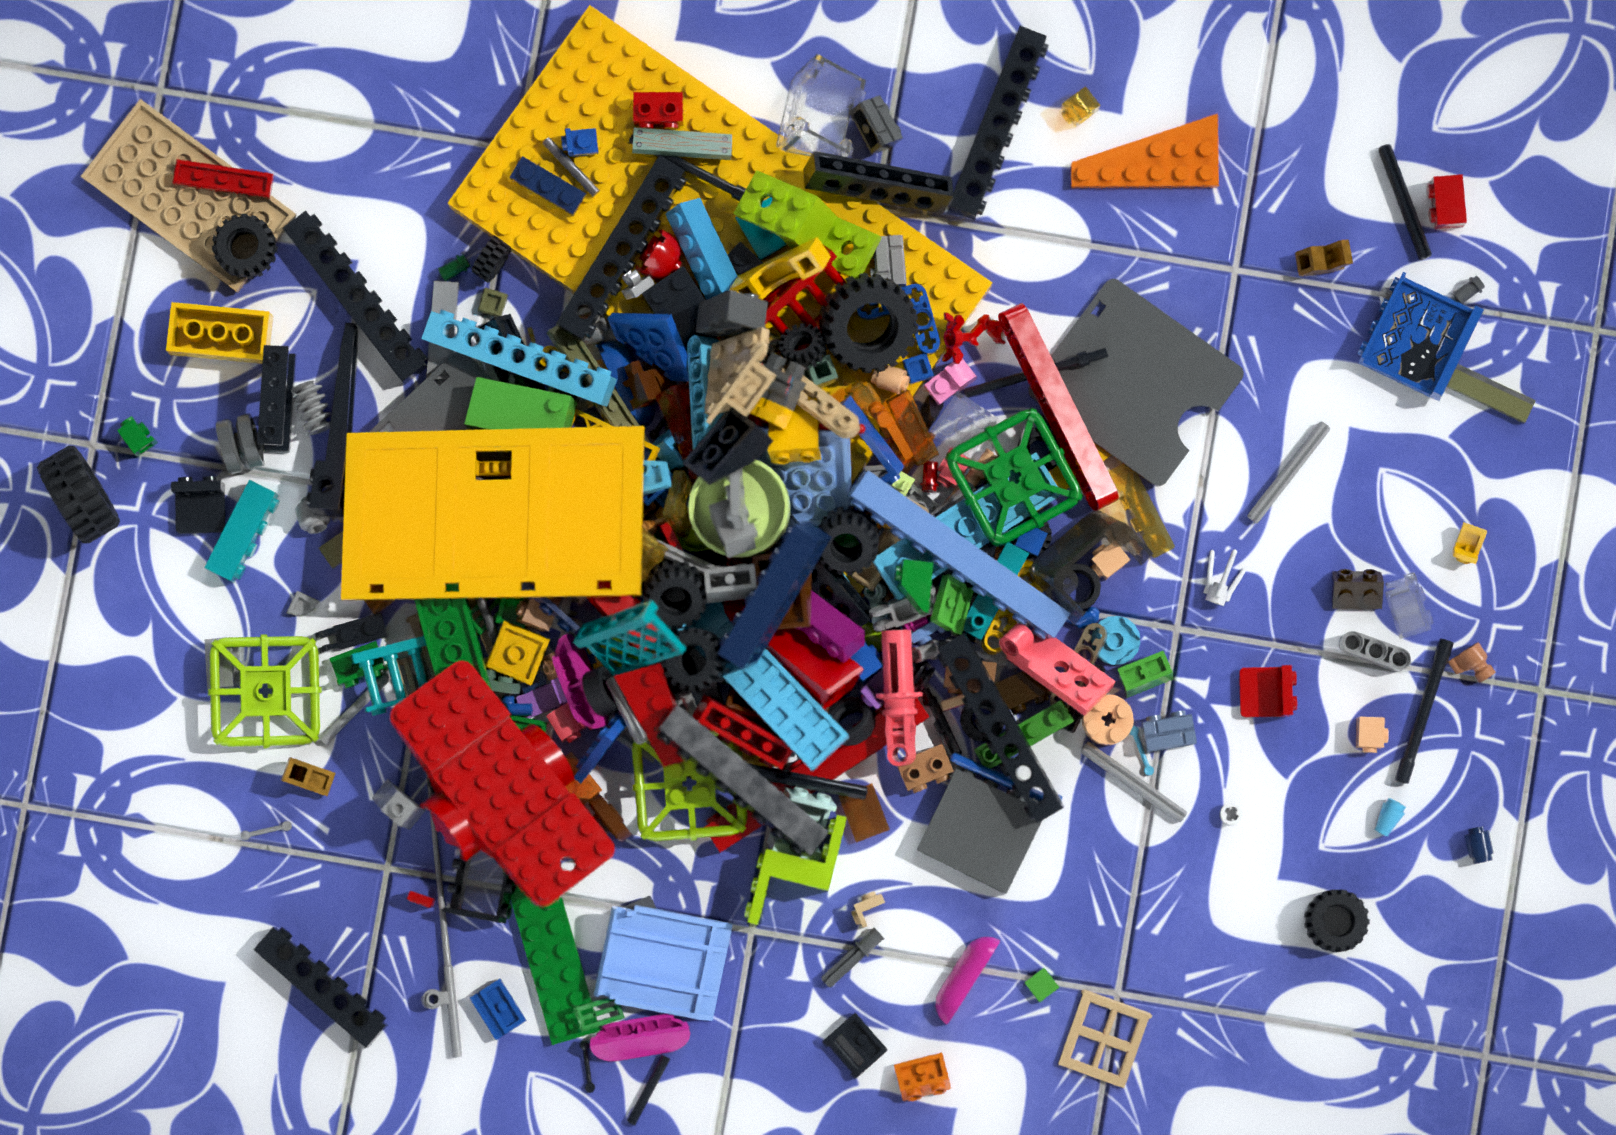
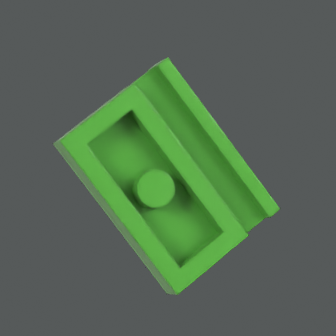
M942 575L930 621L947 631L953 632V635H962L973 595L972 588L966 587V584L951 575Z

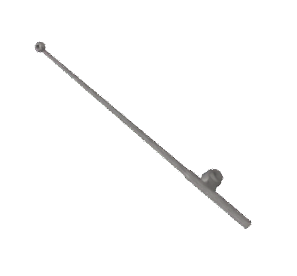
M428 787V797H431V790ZM430 813L446 991L426 990L421 996V1003L427 1009H436L442 1004H447L452 1058L462 1057L446 912H442L445 902L437 831ZM430 995L434 997L433 1004L429 1002Z

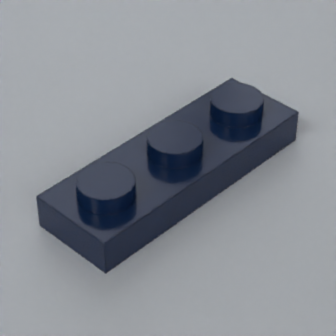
M523 156L510 175V179L573 216L586 197V193Z

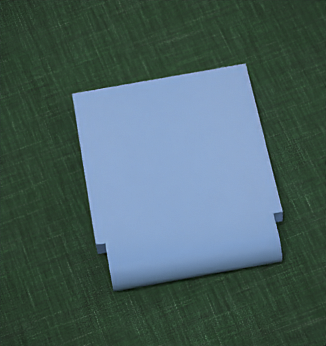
M634 905V909L612 906L594 995L597 997L604 995L609 999H615V1004L712 1021L733 923Z

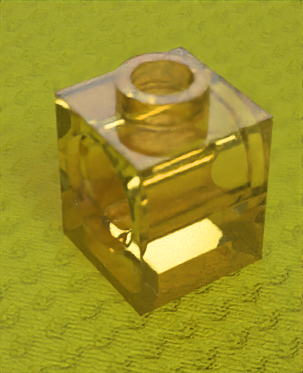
M1085 86L1062 103L1061 110L1063 112H1061V115L1069 125L1072 123L1075 127H1078L1099 111L1100 104Z

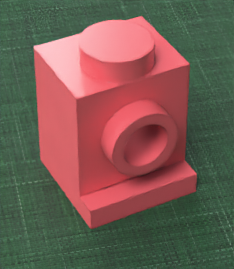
M944 458L937 469L941 473L936 481L948 489L950 486L956 488L957 483L949 470L947 460ZM958 464L964 475L969 467Z

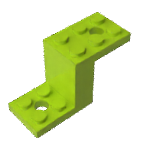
M756 170L733 213L740 219L777 234L791 249L818 237L820 242L831 249L837 256L832 265L838 273L847 277L853 276L854 279H858L859 274L864 273L882 239L878 234L837 217L818 196ZM767 197H772L770 206L763 208L762 201ZM848 244H853V251L848 255H844V247Z
M837 815L836 820L831 819L828 835H832L830 844H824L821 859L826 860L825 864L766 849L765 854L760 853L757 868L761 869L759 878L754 877L750 891L755 893L753 903H747L744 915L748 917V923L759 925L770 877L829 891L847 817Z

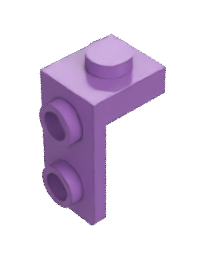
M883 669L860 690L863 693L861 695L863 701L869 707L874 706L876 709L884 702V700L875 697V694H884Z
M559 678L551 680L552 683L516 697L518 703L533 704L532 716H523L524 718H532L568 703Z

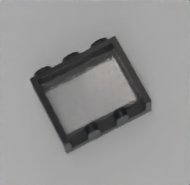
M482 850L466 862L462 859L460 852L459 859L454 858L452 867L457 868L455 883H449L448 892L452 893L450 908L443 907L442 912L506 924L507 919L510 918L512 913L510 901L512 894L516 891L517 884L495 859L483 853Z

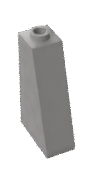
M389 779L384 782L372 797L380 810L403 828L411 829L426 811Z

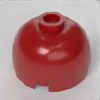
M663 229L658 231L661 236L658 238L654 235L645 251L639 257L643 261L641 267L637 264L635 270L641 275L650 276L651 279L655 280L667 277L670 273L678 270L682 264L679 261L681 249L678 241Z

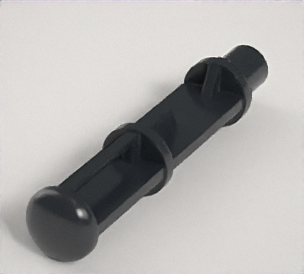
M929 687L921 690L920 692H923L922 697L924 699L923 705L929 706L936 720L933 725L947 752L948 758L950 759L951 755L945 746L942 735L951 754L957 753L962 755L963 752L937 701V697L932 695ZM949 732L951 733V735H952V737H953V739H954V741H955V743H956V745H957V748H958V750H959L958 752H957V750H956V748H955V745H954V743H953V741H952V739H951V737H950V735H949Z

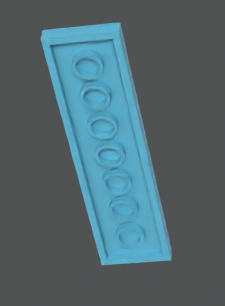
M1036 452L1031 455L1034 462L1040 460ZM1045 465L1038 467L1045 483L1058 487ZM1013 470L1009 471L1010 477H1008V481H1014L1017 484L1020 477L1019 473H1014ZM987 483L986 485L982 486L981 488L973 492V494L975 495L983 491L984 489L990 487L989 484ZM1042 490L1029 498L1037 511L1059 497V495ZM992 492L977 501L994 531L1001 506ZM965 498L935 517L977 548H981L990 542L980 528L969 505H965ZM1022 501L1009 508L1002 533L1030 516ZM906 538L899 540L876 555L875 561H872L897 600H901L905 596L898 588V581L894 580L896 565L899 566L902 560L932 562L933 558L926 552L924 554L917 552L911 547L913 543ZM933 563L932 579L949 568L945 566L943 569Z

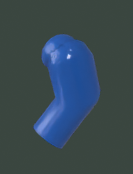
M1089 607L1088 611L1081 614H1076L1067 609L1071 614L1065 622L1079 629H1084L1091 623H1097L1100 612L1095 607Z
M504 695L502 697V703L511 715L532 716V703H515V697L512 695Z

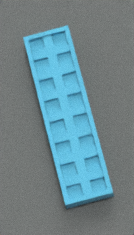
M721 602L705 604L706 609L704 613H700L701 618L698 621L693 619V625L689 627L686 624L682 625L684 630H688V628L702 629L716 634L717 638L721 639L727 632L730 634L734 627L732 621L725 614ZM701 646L694 647L706 660L704 649ZM766 649L757 664L744 670L732 662L726 663L725 668H729L728 674L723 673L722 677L725 678L724 680L811 771L817 768L849 738V735Z

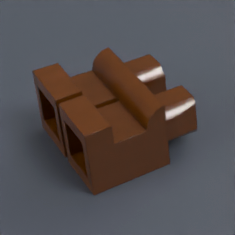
M638 360L624 367L629 379L624 381L623 385L630 387L634 398L630 400L633 410L665 403L680 393L676 382L666 378L663 375L665 371L656 364L651 366L645 361L640 364Z

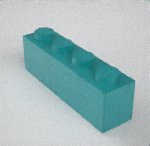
M252 480L248 481L204 567L205 569L235 583L236 579H241L246 569L244 563L247 557L251 558L257 548L255 542L258 536H262L268 527L266 520L269 514H273L279 505L280 500L277 499L279 495L276 492Z

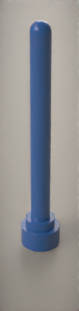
M953 753L950 756L951 762L1012 789V785L1015 784L1012 778L1006 777L962 755ZM1032 788L1030 797L1036 801H1041L1043 799V792Z

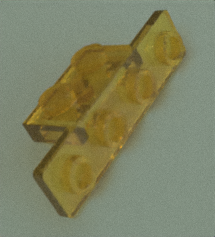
M1124 464L1111 469L1109 474L1121 495L1119 497L1120 504L1125 511H1129L1132 517L1130 520L1131 525L1136 533L1140 532L1151 556L1156 558L1174 549L1175 545L1139 475Z

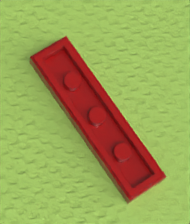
M176 159L172 183L180 186L270 199L274 174Z

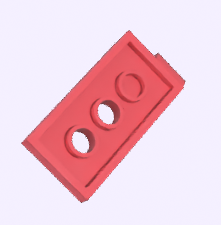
M1017 623L999 640L1001 650L1007 655L1006 659L1084 716L1114 687L1115 681L1056 637L1045 638V640L1041 639L1027 626ZM1055 667H1063L1066 670V672L1060 673L1055 669ZM1075 681L1085 683L1086 687L1077 686Z

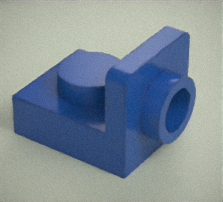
M570 128L565 129L566 135L561 136L563 151L568 150L569 157L599 154L596 128L573 131Z

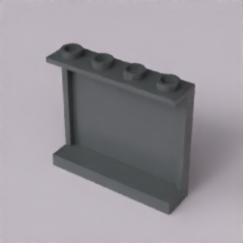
M962 767L961 771L956 769L917 851L1007 894L1042 821L1037 823L1035 819L1030 820L1024 809L1027 804L1019 800L1015 792L1007 789L1005 793L997 789V783L987 778L982 782L974 778L976 773Z

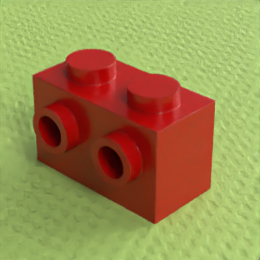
M633 92L634 127L654 129V126H663L665 130H677L678 126H684L683 92Z

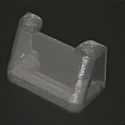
M816 54L795 74L791 81L776 147L785 152L811 157L813 151L850 158L853 152L852 141L845 138L850 119L849 111L865 98L866 91H864L866 80Z

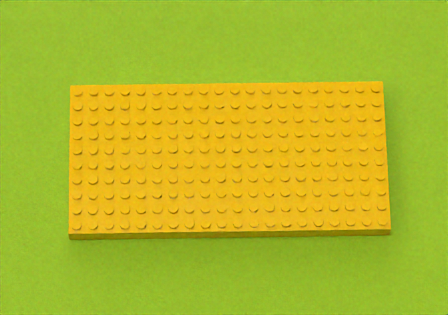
M591 5L586 9L447 203L451 210L490 237L495 235L503 240V242L511 247L513 253L574 294L658 158L650 154L632 153L633 144L629 143V139L633 134L634 128H639L634 127L633 92H683L684 126H678L676 131L732 134L731 160L693 157L680 158L735 186L739 184L745 188L748 187L756 170L818 196L837 217L879 236L903 235L907 285L919 284L925 288L940 338V346L937 352L927 355L932 371L946 353L943 337L945 330H947V321L944 320V312L949 313L954 318L957 314L961 315L965 321L960 328L962 330L992 287L990 280L875 201L806 189L803 169L810 156ZM654 126V129L665 130L663 126ZM570 128L573 131L596 128L599 154L569 157L568 150L563 151L561 136L566 135L565 129ZM550 137L595 184L600 191L594 197L542 144L545 139ZM522 156L586 193V197L574 216L510 179V175ZM685 171L686 176L684 178L687 181L680 192L676 190L671 198L674 200V203L670 210L679 203L701 198L727 255L741 242L757 257L736 221V216L733 214L739 201L733 199L731 194ZM659 182L655 190L660 193L666 192L669 185L665 182ZM646 203L642 210L650 214L655 211L656 206L653 203ZM663 211L659 218L661 224L654 234L650 233L646 241L649 242L654 235L659 238L661 236L658 232L660 229L665 230L677 240L665 215L666 212ZM633 224L629 231L634 235L640 234L643 226ZM848 244L844 247V255H848L853 251V244ZM620 245L617 248V253L621 256L627 255L630 252L628 245ZM787 245L761 261L765 263L791 250V248ZM681 249L679 261L682 262L680 268L684 266V268L686 269V271L698 287L699 291L703 295L700 286L690 268V265ZM638 253L633 262L641 267L643 261L639 259L641 255ZM874 259L869 261L864 271L869 277H871L870 269L875 268ZM612 265L604 269V274L608 277H612L617 273V268ZM822 271L814 278L815 284L825 296L828 293L831 295L835 293L836 290L833 288L835 283L825 271ZM840 274L844 280L845 278H848L847 276ZM622 278L620 282L623 284L616 297L612 295L607 304L610 307L605 316L608 318L612 313L653 314V312L643 299L642 294L637 298H625L621 291L628 285ZM652 279V280H653V282L656 284V283H658L659 281H661L662 279H659V280ZM600 286L594 287L591 291V295L595 298H599L604 294V289ZM807 288L801 290L796 295V299L814 320L820 314L821 305ZM912 290V295L908 297L918 302L922 293ZM880 303L874 306L865 304L864 308L861 309V312H866L867 315H871L872 309L878 307L879 313L884 311ZM785 305L778 312V317L790 331L793 330L792 326L796 325L797 328H800V324L803 323L789 305ZM856 310L848 321L847 334L850 339L857 343L872 342L885 332L889 324L890 315L866 321L858 316ZM926 313L917 314L918 319L915 322L919 326H925L929 323V317ZM770 322L765 324V329L769 330L768 340L770 342L767 347V354L760 362L766 364L771 353L782 357L778 345L779 341H781V334ZM932 327L926 331H918L919 335L924 333L925 342L922 343V346L932 349L933 344L936 343L935 340H930L928 331H933ZM737 335L717 337L716 339L722 341ZM916 341L913 347H907L908 355L904 359L900 356L896 360L898 364L894 367L905 370L903 360L923 354L919 350ZM827 348L825 350L826 355L830 354L838 379L834 383L822 388V390L839 403L851 396L878 433L885 439L878 428V423L870 415L868 406L874 401L880 402L896 423L926 380L912 385L909 382L907 390H902L900 394L877 388L875 384L871 383L874 369H872L871 373H863L861 369L857 371L851 370L846 364L842 365ZM859 434L850 438L852 485L874 455Z

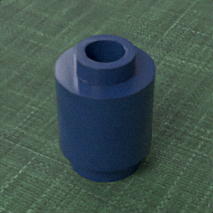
M1483 826L1468 829L1469 834L1464 836L1469 859L1472 858L1473 864L1492 861L1494 850L1489 830L1484 831Z

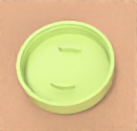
M758 460L743 467L745 504L750 516L747 520L749 524L754 523L758 533V537L755 538L756 548L732 556V558H748L767 551L782 537L789 522L790 498L787 488L774 470ZM698 477L689 498L691 524L697 536L705 545L717 553L727 556L712 523L709 505L727 499L726 485H730V482L724 477L709 485Z

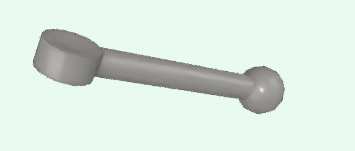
M285 821L282 825L251 832L245 830L241 832L240 837L243 840H248L252 836L278 830L289 831L292 828V824L289 821Z

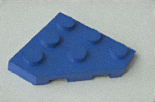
M612 313L607 318L615 339L624 345L627 342L637 350L636 355L651 366L656 364L664 370L663 375L670 381L689 382L688 355L671 314Z
M616 713L608 724L611 728L605 727L596 738L600 742L594 741L586 753L589 757L584 755L576 765V768L579 770L574 779L580 784L626 728L627 725L622 715L620 716Z

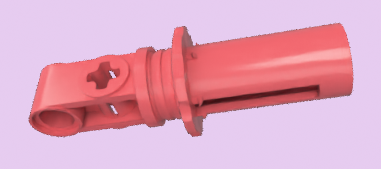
M911 630L881 631L884 694H875V697L884 700L885 709L882 710V715L886 716L887 758L892 765L906 766L912 764L916 758V725L914 715L917 714V709L914 707L915 698L923 696V692H914ZM904 728L903 731H898L897 729ZM900 748H903L906 753L903 761L897 755Z

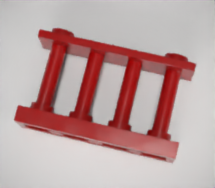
M823 245L830 255V259L822 271L826 272L835 285L838 283L841 286L846 284L847 282L832 265L837 256L831 249ZM822 271L804 280L801 277L791 279L771 291L763 299V301L768 302L765 324L770 322L781 335H786L785 330L789 328L778 317V312L785 305H789L799 319L805 323L806 327L808 324H812L813 327L819 328V320L822 319L821 314L813 320L797 301L796 295L804 288H807L821 306H826L827 302L824 300L826 296L814 282V278ZM802 344L795 350H803L810 344Z

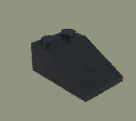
M684 266L642 293L643 299L653 314L672 315L686 353L688 341L693 335L711 337L696 332L699 303L705 301Z
M731 406L729 411L725 412L682 463L711 485L758 460L766 452L773 440L755 423Z

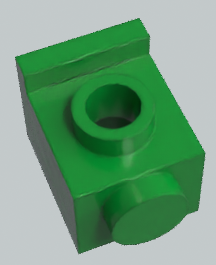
M132 416L125 419L120 424L121 428L117 430L137 457L158 443L153 436L148 438L150 431L143 422L138 424Z

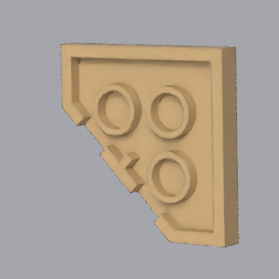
M760 327L712 344L707 394L705 397V414H707V410L714 401L719 403L724 397L720 392L728 381L734 383L738 378L735 372L744 361L748 364L753 356L749 353L758 341L763 343L766 338H769L768 329ZM767 347L757 359L761 362L766 356ZM725 403L718 414L729 411L731 405Z

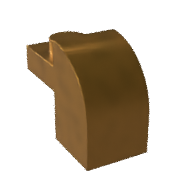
M1349 239L1339 240L1326 246H1310L1295 252L1299 276L1343 270L1345 266L1353 264Z
M289 757L281 781L328 796L336 773Z

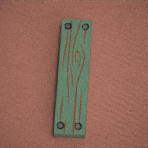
M634 128L632 153L731 160L732 134Z

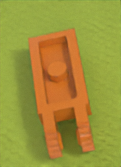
M872 402L868 406L870 415L878 423V428L886 439L890 438L891 441L888 445L894 454H900L907 461L913 457V453L892 416L880 402Z

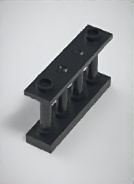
M264 345L257 444H264L265 451L290 452L294 394L291 393L290 389L295 386L297 355L289 353V346Z

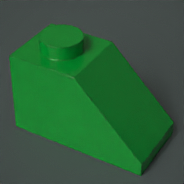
M902 560L900 565L895 567L894 580L898 581L899 590L920 615H926L929 613L933 563Z

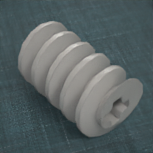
M307 381L290 389L291 393L297 394L294 397L295 403H301L298 405L297 410L298 412H304L300 419L307 422L303 426L304 430L310 431L306 436L315 435L330 428V422H327L326 419L332 413L323 412L329 405L328 403H320V400L326 396L325 394H317L322 385H314V381Z

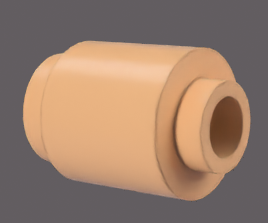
M890 365L884 366L885 371L877 372L874 369L871 383L875 384L877 388L900 394L902 390H907L910 377L907 376L906 370L891 367Z

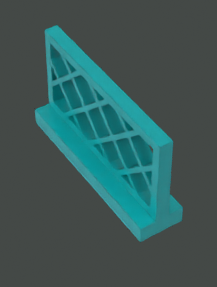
M652 600L583 624L573 641L578 648L586 646L613 676L684 653L686 649L655 614L658 607ZM652 623L658 631L646 628V625ZM632 630L640 633L641 637L629 634V631ZM646 636L657 639V643L646 640ZM612 637L623 639V643L612 640ZM628 641L640 645V649L629 646ZM662 641L671 644L673 648L662 645ZM596 643L606 645V649L599 647ZM611 647L623 651V655L612 652ZM645 647L655 650L656 654L645 651ZM628 653L638 656L639 660L628 657ZM611 659L621 662L622 665L617 667Z

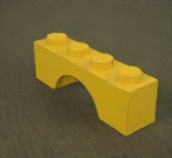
M815 237L737 276L729 290L742 294H756L758 299L763 300L771 291L791 279L801 277L804 280L822 271L830 259V255L819 238Z

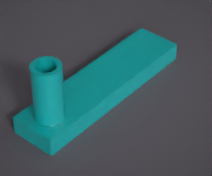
M1009 542L1004 546L997 562L1018 575L1029 553ZM977 595L967 614L963 631L980 641L998 611V608L992 604L993 599L987 595L985 597Z

